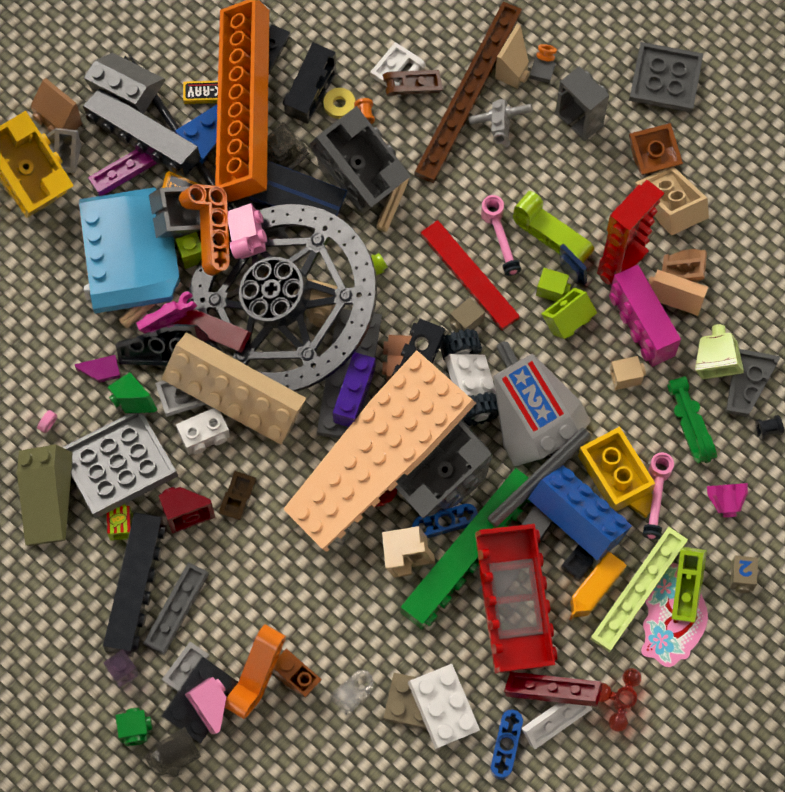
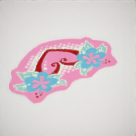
M677 563L671 564L645 602L648 607V616L643 622L646 637L641 652L642 655L656 659L665 667L674 666L681 659H687L690 656V651L699 642L708 621L707 607L702 594H700L695 623L672 619L678 572Z

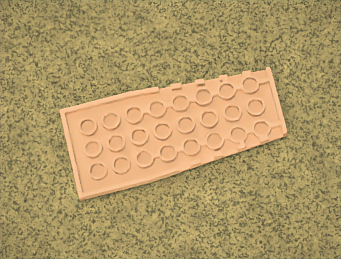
M416 350L370 400L355 419V422L350 425L284 507V510L320 548L328 552L330 550L328 546L337 537L341 539L346 534L344 530L354 521L358 523L363 518L361 514L371 505L375 507L380 502L379 497L387 489L392 491L398 485L396 481L403 474L408 475L472 409L476 402Z

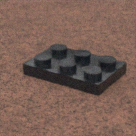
M204 657L199 659L161 715L163 719L199 744L202 743L209 730L185 694L206 679L214 677L215 680L219 679L225 687L226 691L223 693L227 699L230 692L238 684L237 680Z

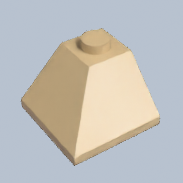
M516 24L497 56L495 78L518 89L522 82L525 83L527 81L530 71H528L529 61L521 25Z

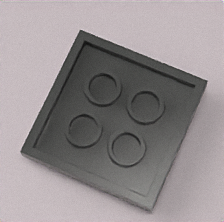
M640 42L629 101L692 113L703 53Z

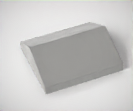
M165 381L155 383L166 417L206 405L204 402Z

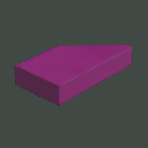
M116 355L75 364L77 371L86 374L98 383L121 378Z

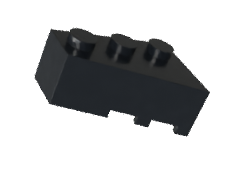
M312 42L302 66L294 79L290 92L283 99L286 115L306 124L309 123L337 74L335 51Z

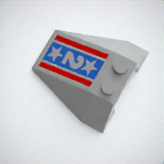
M532 353L493 376L503 446L513 466H519L546 457L561 448L581 428L586 429L591 422L582 402Z

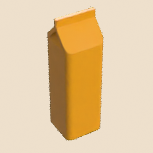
M609 551L573 594L570 600L572 614L569 620H572L574 617L588 616L624 572L627 565Z

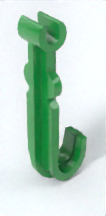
M686 376L668 381V391L671 396L675 397L677 402L673 412L677 418H682L680 425L693 459L697 463L711 462L712 459L718 457L711 435L708 434L702 415L697 414L700 410L699 402L691 400L689 396V383Z

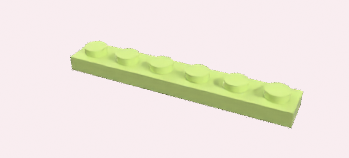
M667 528L590 640L609 653L676 559L680 549L685 546L688 541L687 538L672 528Z

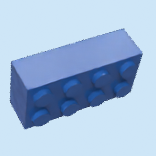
M564 465L543 478L528 498L597 561L608 551L615 548L632 527L624 516L612 509L607 501L595 494L590 486L584 484L574 475L573 471Z

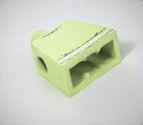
M717 324L712 326V335L704 336L700 339L695 370L702 380L744 373L737 340L732 333H726L724 325Z

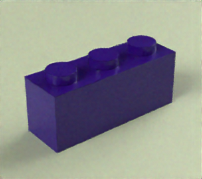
M356 352L353 354L333 410L334 423L350 427L355 422L363 407L376 369L375 358Z

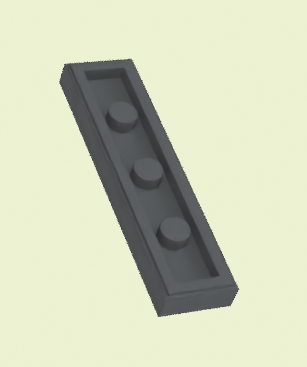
M189 562L187 563L143 643L144 646L163 655L167 653L209 576L208 571Z

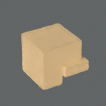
M419 526L382 532L385 568L394 578L413 575L412 567L435 564V556L428 548L427 536Z

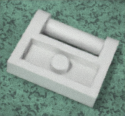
M395 42L371 70L370 77L387 87L386 82L383 81L382 75L384 73L401 71L408 62L412 64L408 71H421L425 68L426 63ZM394 81L395 86H399V82Z

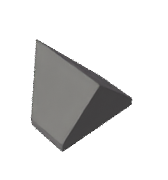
M55 128L46 135L51 143L49 147L53 153L57 152L63 161L61 166L64 171L75 173L82 146L78 131Z

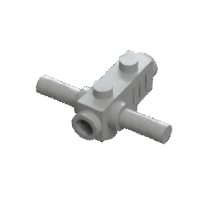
M499 99L492 102V109L488 113L469 116V123L472 125L491 121V132L494 142L502 144L503 147H508L510 145V119L516 115L533 112L532 104L511 108L506 100Z

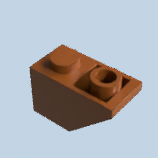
M287 648L278 657L273 670V674L288 688L305 698L322 681L320 677Z

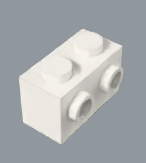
M215 408L176 424L178 434L188 455L200 454L207 447L214 444H223L227 441V438H230L229 429L221 412Z

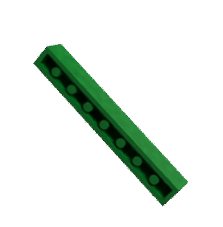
M517 468L513 470L400 607V613L421 630L426 625L430 627L438 617L436 613L441 607L445 609L449 605L453 592L455 590L460 591L467 582L466 576L470 572L474 574L480 566L475 533L483 529L508 527L512 520L516 522L524 512L522 508L526 503L529 505L532 503L527 498L497 527H494L488 521V516L529 478Z

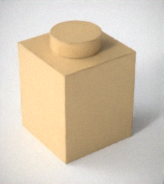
M638 356L611 362L610 374L615 390L642 384L643 377L646 376L644 364L639 362Z

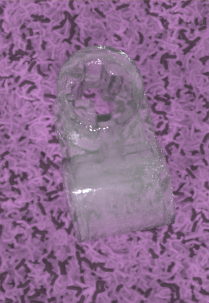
M358 670L344 684L340 685L331 694L329 699L346 716L349 715L372 692L374 683L371 674L366 670ZM358 680H366L367 686H359Z

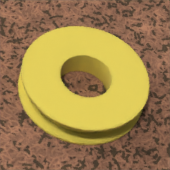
M345 88L330 90L323 100L325 112L335 119L342 118L355 108V97L352 92ZM341 99L346 104L343 107H336L333 103Z

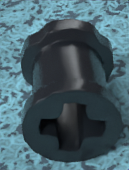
M775 415L772 419L764 421L758 419L755 421L756 432L761 440L769 435H783L784 425L779 415Z

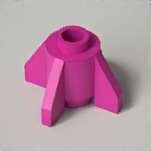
M748 484L707 486L708 497L715 506L717 513H722L723 517H736V512H741L747 497Z

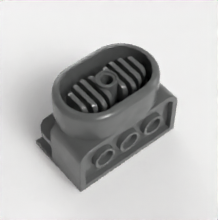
M357 106L319 134L310 143V148L317 157L321 172L332 185L348 191L346 198L361 213H365L411 177L395 156L396 152L393 147L384 142L380 130L371 125Z
M461 419L439 445L408 475L403 474L396 481L398 485L395 488L423 519L426 516H433L441 509L446 510L458 505L484 481L493 454Z

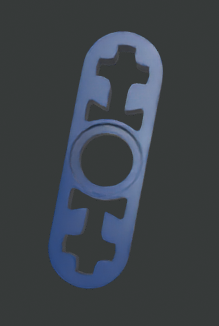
M462 504L441 510L433 516H426L424 519L419 516L414 520L412 527H418L420 523H423L424 526L432 525L431 520L435 519L436 530H433L432 525L427 527L426 532H424L427 538L466 528L478 513L473 505ZM464 511H467L469 514L472 513L470 520H467L466 517L458 518V523L455 524L453 513H457V517L463 516ZM448 516L452 523L448 527H442L438 523L440 517Z
M516 710L506 711L501 718L490 767L491 774L499 780L510 776L523 724V717ZM511 716H514L515 721L519 722L514 724L512 733H517L516 736L511 733H502V730L507 732L509 722L505 721V719H510ZM504 738L511 739L514 747L509 751H505L500 747V741ZM511 756V759L506 757L505 767L508 770H504L503 774L498 773V768H495V765L500 764L501 757Z

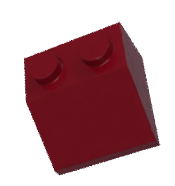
M171 487L158 495L172 534L215 518L211 500L185 488Z

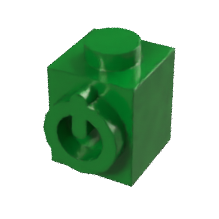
M130 708L126 710V713L115 715L118 738L121 743H124L125 746H137L148 742V738H150L149 731L153 730L151 716H147L144 710Z

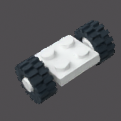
M466 329L465 331L459 330L457 333L454 331L451 335H445L440 350L443 360L446 362L451 381L476 402L462 420L468 426L472 424L477 426L479 423L484 424L486 421L490 422L492 421L491 419H496L499 416L495 386L486 356L478 354L481 353L482 346L477 331Z

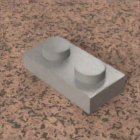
M189 642L165 674L162 682L178 691L199 659L204 657L208 660L209 654L192 642Z

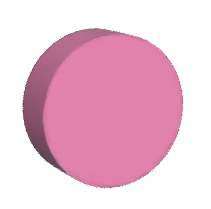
M48 410L40 420L37 429L47 433L54 425L57 414Z

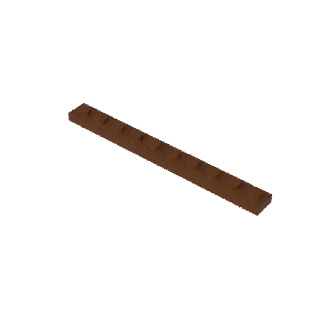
M504 1L502 2L414 172V176L433 184L435 183L497 62L498 54L522 14L521 8Z

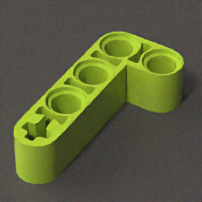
M528 191L514 207V222L559 255L560 246L564 243L584 263L595 250L593 244L542 209L543 200L533 191Z

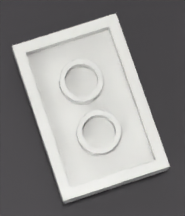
M452 664L408 681L435 749L480 731Z

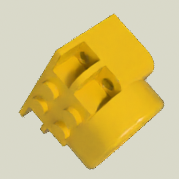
M24 111L0 125V182L11 198L17 203L25 217L28 218L55 202L56 199L63 196L74 185L61 166L63 161L57 152L53 153L49 145L51 143L46 134L39 132L27 111Z

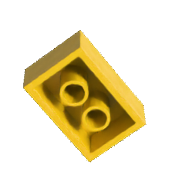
M620 426L580 447L578 454L580 461L604 500L616 512L653 493L655 482Z

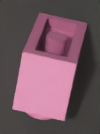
M214 677L206 679L185 694L211 734L220 732L226 696L223 693L226 691L225 687L219 679L215 680Z

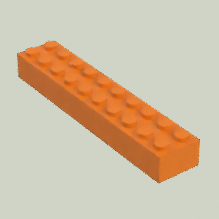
M245 0L220 10L215 186L225 190L229 202L267 190L269 9L260 0Z

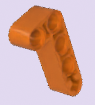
M194 184L180 193L179 201L186 209L200 210L202 268L207 275L214 276L226 270L230 263L227 195L225 190L219 186ZM213 238L216 240L217 245L214 244Z
M266 624L262 626L255 638L239 682L226 699L225 709L246 719L257 706L265 693L286 640V635Z

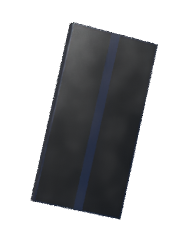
M267 161V190L249 197L251 201L267 207L301 204L317 207L338 216L348 191Z

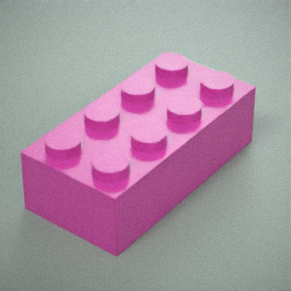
M639 265L614 275L609 294L610 300L614 306L617 305L619 308L622 322L628 324L633 341L635 343L638 342L640 345L643 359L646 362L649 361L651 367L675 357L681 338Z

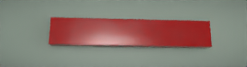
M438 220L421 231L422 238L501 331L520 319V315Z

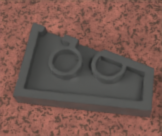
M739 349L744 373L731 375L725 413L743 417L749 416L781 356Z

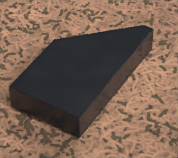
M578 545L561 565V569L579 582L593 566L594 560L584 548Z

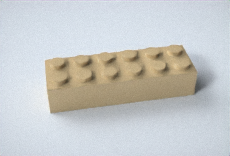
M185 333L176 344L162 376L163 381L282 445L290 433L306 400L304 396L188 333Z

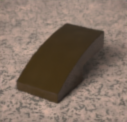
M234 471L228 491L225 492L219 514L241 521L257 478Z

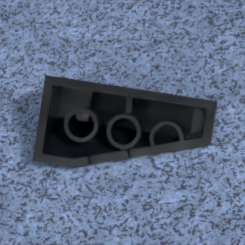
M174 324L119 341L115 345L119 364L167 366L176 344L185 333L196 337L210 345L209 336L197 325Z

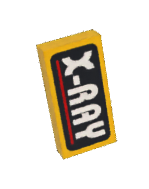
M218 81L183 82L184 104L217 103Z

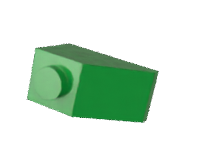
M130 372L108 386L111 396H109L111 403L115 408L120 407L124 413H154L158 410L150 394Z

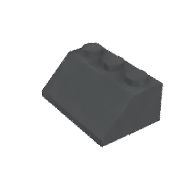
M114 53L95 60L84 76L85 81L92 90L97 91L100 88L142 114L145 113L165 82L164 78Z

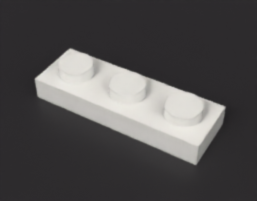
M557 703L522 727V730L530 746L536 749L591 711L592 707Z

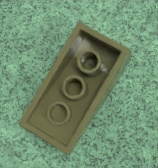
M57 444L19 451L17 478L26 546L66 540L73 453Z

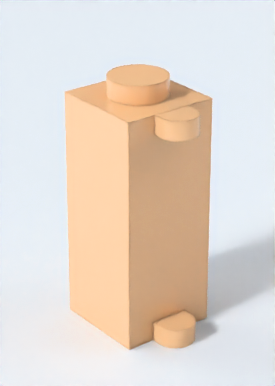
M657 270L655 277L650 276L648 282L660 303L696 316L699 315L708 289L707 286L661 270Z

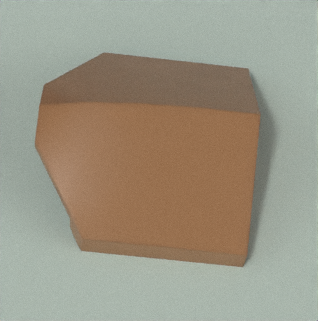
M689 249L672 255H664L662 271L697 283L705 278L707 252L705 250Z

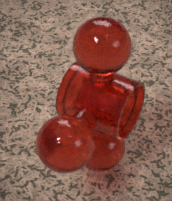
M629 668L623 673L622 678L625 687L620 688L617 693L613 692L608 684L602 683L603 688L599 701L613 700L617 713L611 715L609 726L616 732L624 731L627 728L628 719L625 714L630 712L637 702V694L633 687L640 684L642 676L634 668ZM622 695L628 696L631 699V704H622L619 697Z

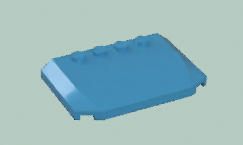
M155 187L79 199L89 288L94 314L173 300L175 288L180 283L174 237L156 238L153 218L156 217V214H152L149 195L157 190Z

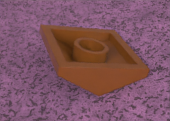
M671 123L629 134L633 159L641 175L683 164Z

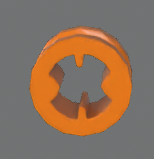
M540 44L538 46L539 52L536 54L538 59L549 62L555 60L553 55L557 52L555 47L547 44Z

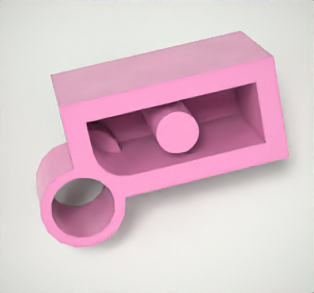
M251 203L228 211V224L232 240L230 242V249L235 259H244L266 251L265 242H267V236L261 226L263 216L260 210H256Z

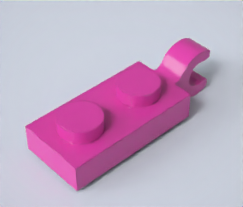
M188 291L184 292L177 303L175 301L166 303L156 312L145 315L142 320L136 323L139 331L145 334L167 327L186 316L185 312L197 307L193 301L187 303V300L193 297V295Z

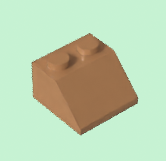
M45 78L31 103L32 117L38 124L47 126L49 132L55 128L77 130L82 125L77 103Z

